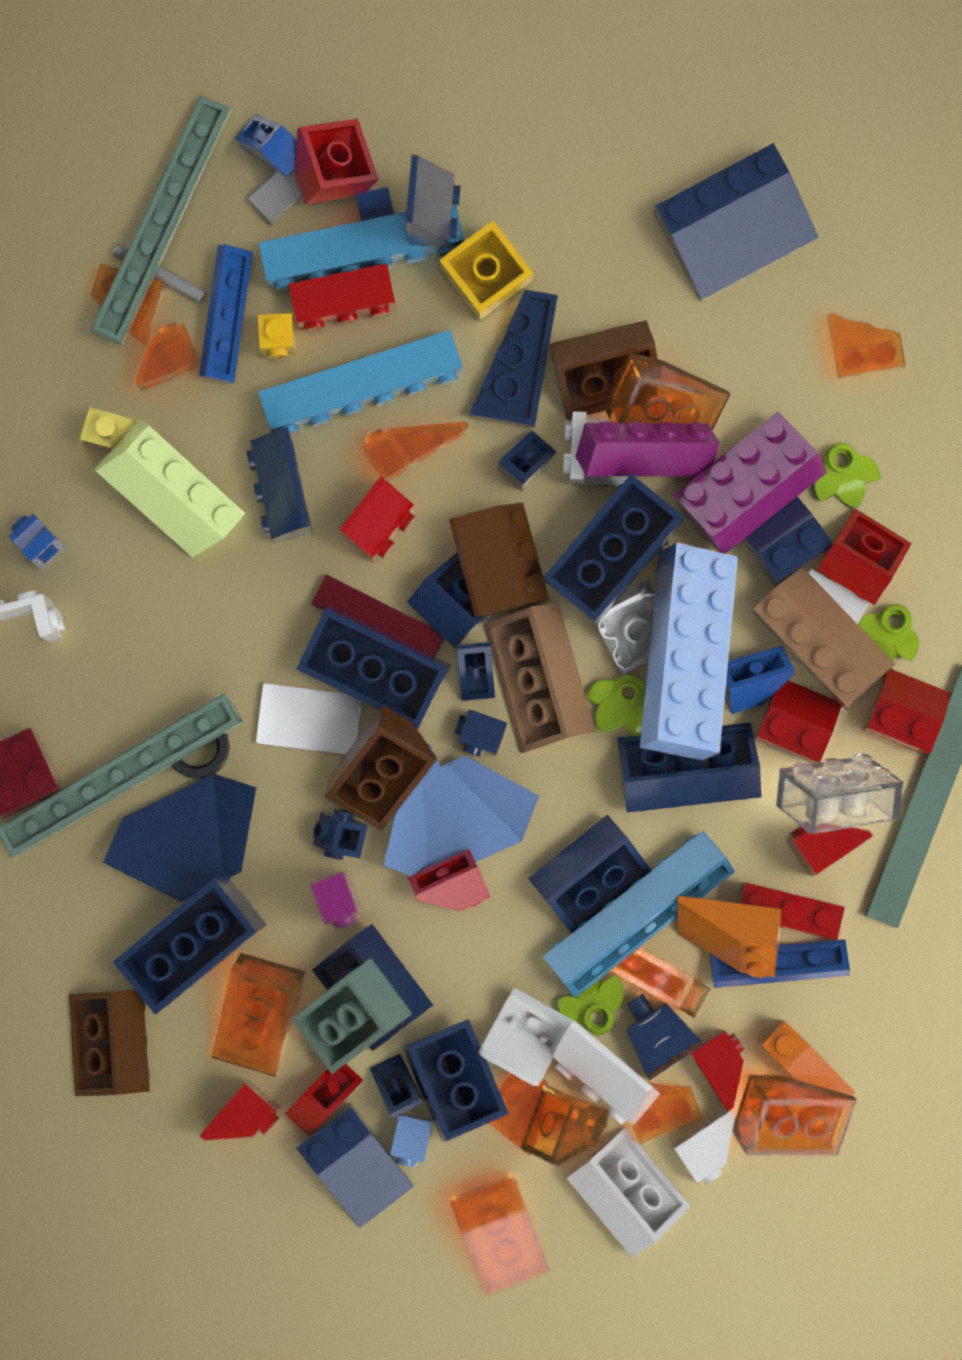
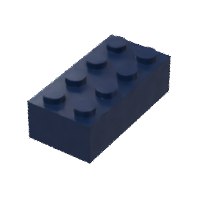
M631 473L545 574L543 579L551 588L597 625L682 525L684 517Z
M333 606L325 608L296 669L378 710L384 705L411 721L416 729H419L428 715L451 664Z
M223 872L209 881L116 958L113 963L156 1015L267 924L227 874Z

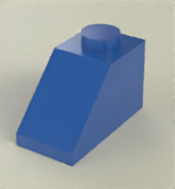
M782 645L728 661L725 702L731 714L763 705L794 675V668Z

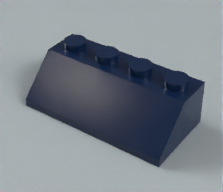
M751 722L722 726L720 753L704 760L641 748V735L617 738L627 813L762 797L760 763Z

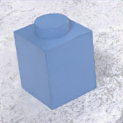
M405 1114L398 1116L390 1156L397 1157L396 1163L410 1167H416L417 1162L424 1163L433 1120Z

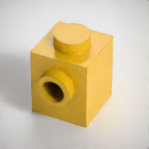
M292 313L258 315L259 348L262 355H268V358L281 359L287 358L288 354H296L295 324Z

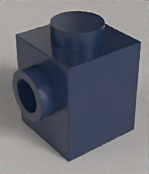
M469 709L467 716L460 714L454 734L460 735L458 743L464 745L462 751L481 757L483 752L497 756L507 722Z

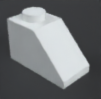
M726 1110L673 1146L697 1183L704 1180L708 1184L723 1173L720 1168L727 1161L735 1115L731 1110Z

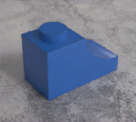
M255 114L234 139L243 148L265 162L273 171L287 177L289 173L295 171L297 140L281 124Z
M34 514L29 518L24 515L17 520L11 527L13 533L8 536L39 569H42L65 547Z

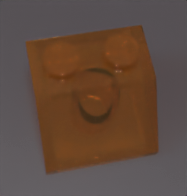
M544 1084L520 1149L552 1165L560 1166L598 1144L601 1134L607 1127V1118L610 1110Z

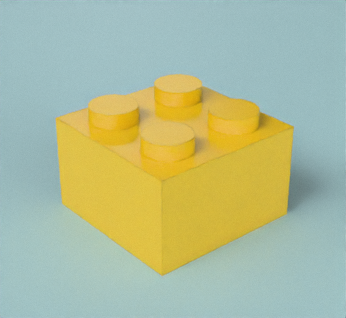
M493 220L439 260V268L479 321L533 281L534 273Z

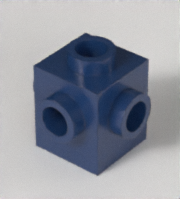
M334 809L333 814L321 812L319 821L316 822L313 829V845L323 849V855L338 860H343L344 856L360 858L368 825L354 819V814L346 810Z

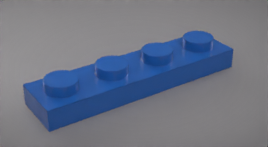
M226 244L218 245L199 377L223 383H234L253 255L251 251Z
M846 939L779 945L775 977H751L747 973H740L710 954L714 988L850 975Z

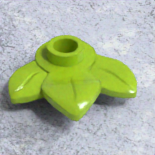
M837 443L832 445L825 454L824 466L827 473L817 480L814 485L816 495L820 501L827 500L836 494L844 504L852 508H858L865 496V483L876 482L881 479L879 468L873 459L857 455L856 450L849 444ZM837 455H844L846 457L847 464L845 466L836 464L835 457Z
M891 604L886 606L880 614H867L860 619L858 625L892 661L898 654L909 661L915 658L919 649V639L911 628L912 616L906 607L899 604ZM892 616L901 618L902 623L899 627H892L889 624V619Z
M625 674L616 681L602 679L590 688L587 698L599 704L595 716L596 727L599 732H611L622 725L634 736L642 732L643 700L645 699L646 685L640 677L634 674ZM626 686L633 687L635 695L633 697L625 696L623 688Z
M617 975L608 978L602 984L598 980L576 998L574 996H566L558 999L559 1010L561 1014L578 1024H582L588 1033L603 1035L612 1028L615 1020L614 1012L623 1003V985ZM596 1011L604 1015V1021L599 1025H595L591 1021V1015Z

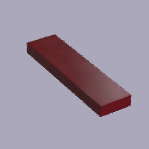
M327 574L311 605L323 611L325 608L333 606L436 657L444 641V638L434 628Z

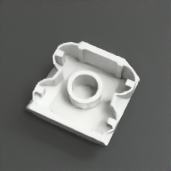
M649 581L638 582L628 588L596 625L621 674H626L649 661L655 593Z

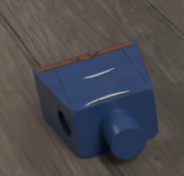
M641 994L626 1004L637 1020L627 1027L626 1031L644 1073L649 1080L704 1045L699 1037L667 1003L654 1010L645 995Z

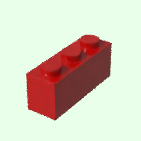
M387 263L289 284L298 328H305L306 332L324 329L326 323L338 321L339 325L351 324L358 321L357 317L371 314V318L384 317L391 314L390 310L397 309Z
M747 882L742 883L738 904L781 909L782 928L830 940H838L845 910L844 906Z

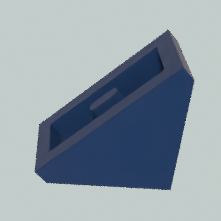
M531 431L499 460L498 470L519 489L524 491L555 456L557 451L534 431Z
M491 643L456 645L462 701L495 698Z
M401 1054L370 1068L391 1118L423 1103L424 1100Z

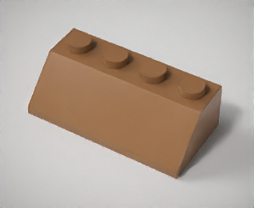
M803 567L780 583L753 608V614L845 710L850 708L895 665L887 654Z
M559 602L532 606L485 624L521 753L569 741L595 732Z

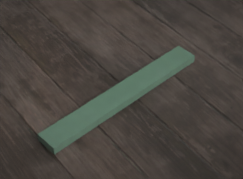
M201 95L199 96L92 325L91 334L121 347L123 346L231 113L230 107Z
M962 667L951 692L944 722L931 754L926 757L865 915L895 928H898L962 764Z
M223 693L1 825L0 838L10 857L16 858L244 722L228 694Z

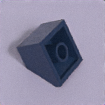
M458 552L430 574L407 601L454 648L467 639L490 616L475 618Z

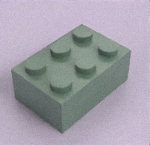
M370 958L291 1020L330 1073L333 1074L412 1013Z

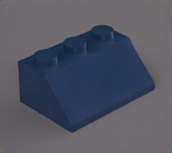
M288 427L251 440L252 450L246 451L250 471L257 470L259 483H254L253 486L257 503L264 502L266 515L260 516L264 536L271 535L273 543L313 535L293 439Z
M606 815L528 879L569 931L574 933L582 922L593 918L603 910L606 903L617 899L630 888L635 880L645 877L652 870L623 831Z
M371 924L348 940L313 968L312 971L328 991L370 958L373 960L412 1013L371 1044L369 1047L374 1051L431 1008L433 1004L374 925Z
M469 1019L402 1047L441 1141L445 1142L509 1114L486 1059L479 1054L481 1046Z

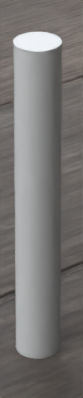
M118 244L113 252V256L123 261L128 248ZM159 266L154 277L199 303L203 301L207 292Z

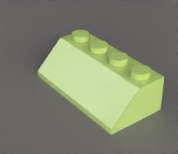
M140 419L94 469L192 558L224 539L246 514L153 428Z

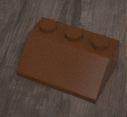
M647 320L549 344L554 372L567 420L572 419L573 412H586V415L664 396L655 341Z
M523 502L500 505L449 519L475 618L523 610L549 600Z
M383 705L330 774L324 797L382 831L434 765L437 757L411 721Z
M136 990L69 994L75 1096H105L150 1092L145 1002Z

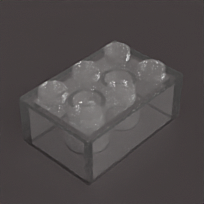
M854 754L852 758L846 759L827 758L823 762L813 764L796 763L793 767L781 768L779 771L776 806L811 834L900 819L904 782L867 754Z

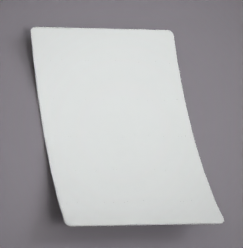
M265 683L262 690L256 742L266 745L346 754L358 738L362 701L346 693Z

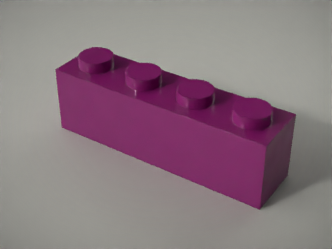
M603 421L584 424L575 457L586 476H629L631 473L634 476H697L714 463L720 442L709 424L701 422L677 424L671 422L610 423Z
M342 872L310 884L325 924L334 925L335 928L341 929L359 922L357 915L364 912L349 874Z

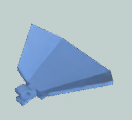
M465 755L441 767L436 760L395 814L384 866L412 876L470 849L475 862L522 842L539 795Z

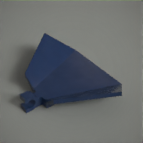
M213 773L122 818L103 863L180 902L193 896L209 881L223 872L231 878L242 872L257 787Z

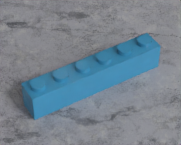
M453 205L452 218H458L457 238H450L449 248L409 245L406 212L259 242L268 287H275L277 291L289 289V284L386 263L388 268L393 266V262L405 259L407 263H416L425 260L426 255L439 253V256H445L464 242L457 206Z
M447 330L274 386L258 393L271 432L288 427L292 435L299 431V426L311 423L312 427L320 426L330 422V416L342 412L344 416H350L363 411L362 406L375 402L376 406L388 404L395 400V395L407 392L408 396L419 394L427 390L426 385L439 382V385H446L459 379L458 375L463 373V367L451 330Z
M702 831L698 835L687 839L683 846L670 857L662 859L656 868L645 877L635 880L630 888L617 899L606 903L603 910L593 918L582 922L576 931L565 940L554 944L543 958L576 998L678 917V896L701 899L732 875L735 870L727 857L709 836Z

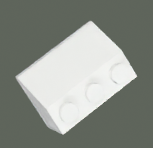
M575 1021L570 1024L552 1055L559 1062L555 1068L570 1081L574 1076L580 1079L585 1084L581 1090L595 1102L600 1098L611 1106L607 1112L621 1124L628 1120L634 1125L660 1095L649 1083Z
M626 1128L620 1130L567 1177V1180L632 1258L655 1243L690 1208L687 1201Z

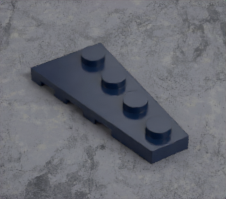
M524 290L507 328V332L483 381L475 403L470 410L469 417L535 428L558 295Z

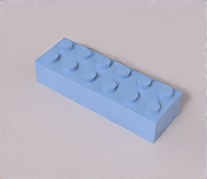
M677 542L659 552L640 742L641 748L697 760H704L720 753L737 556Z

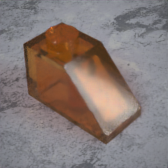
M176 323L168 324L158 330V335L152 337L135 380L141 392L200 367V358L184 323L179 326Z

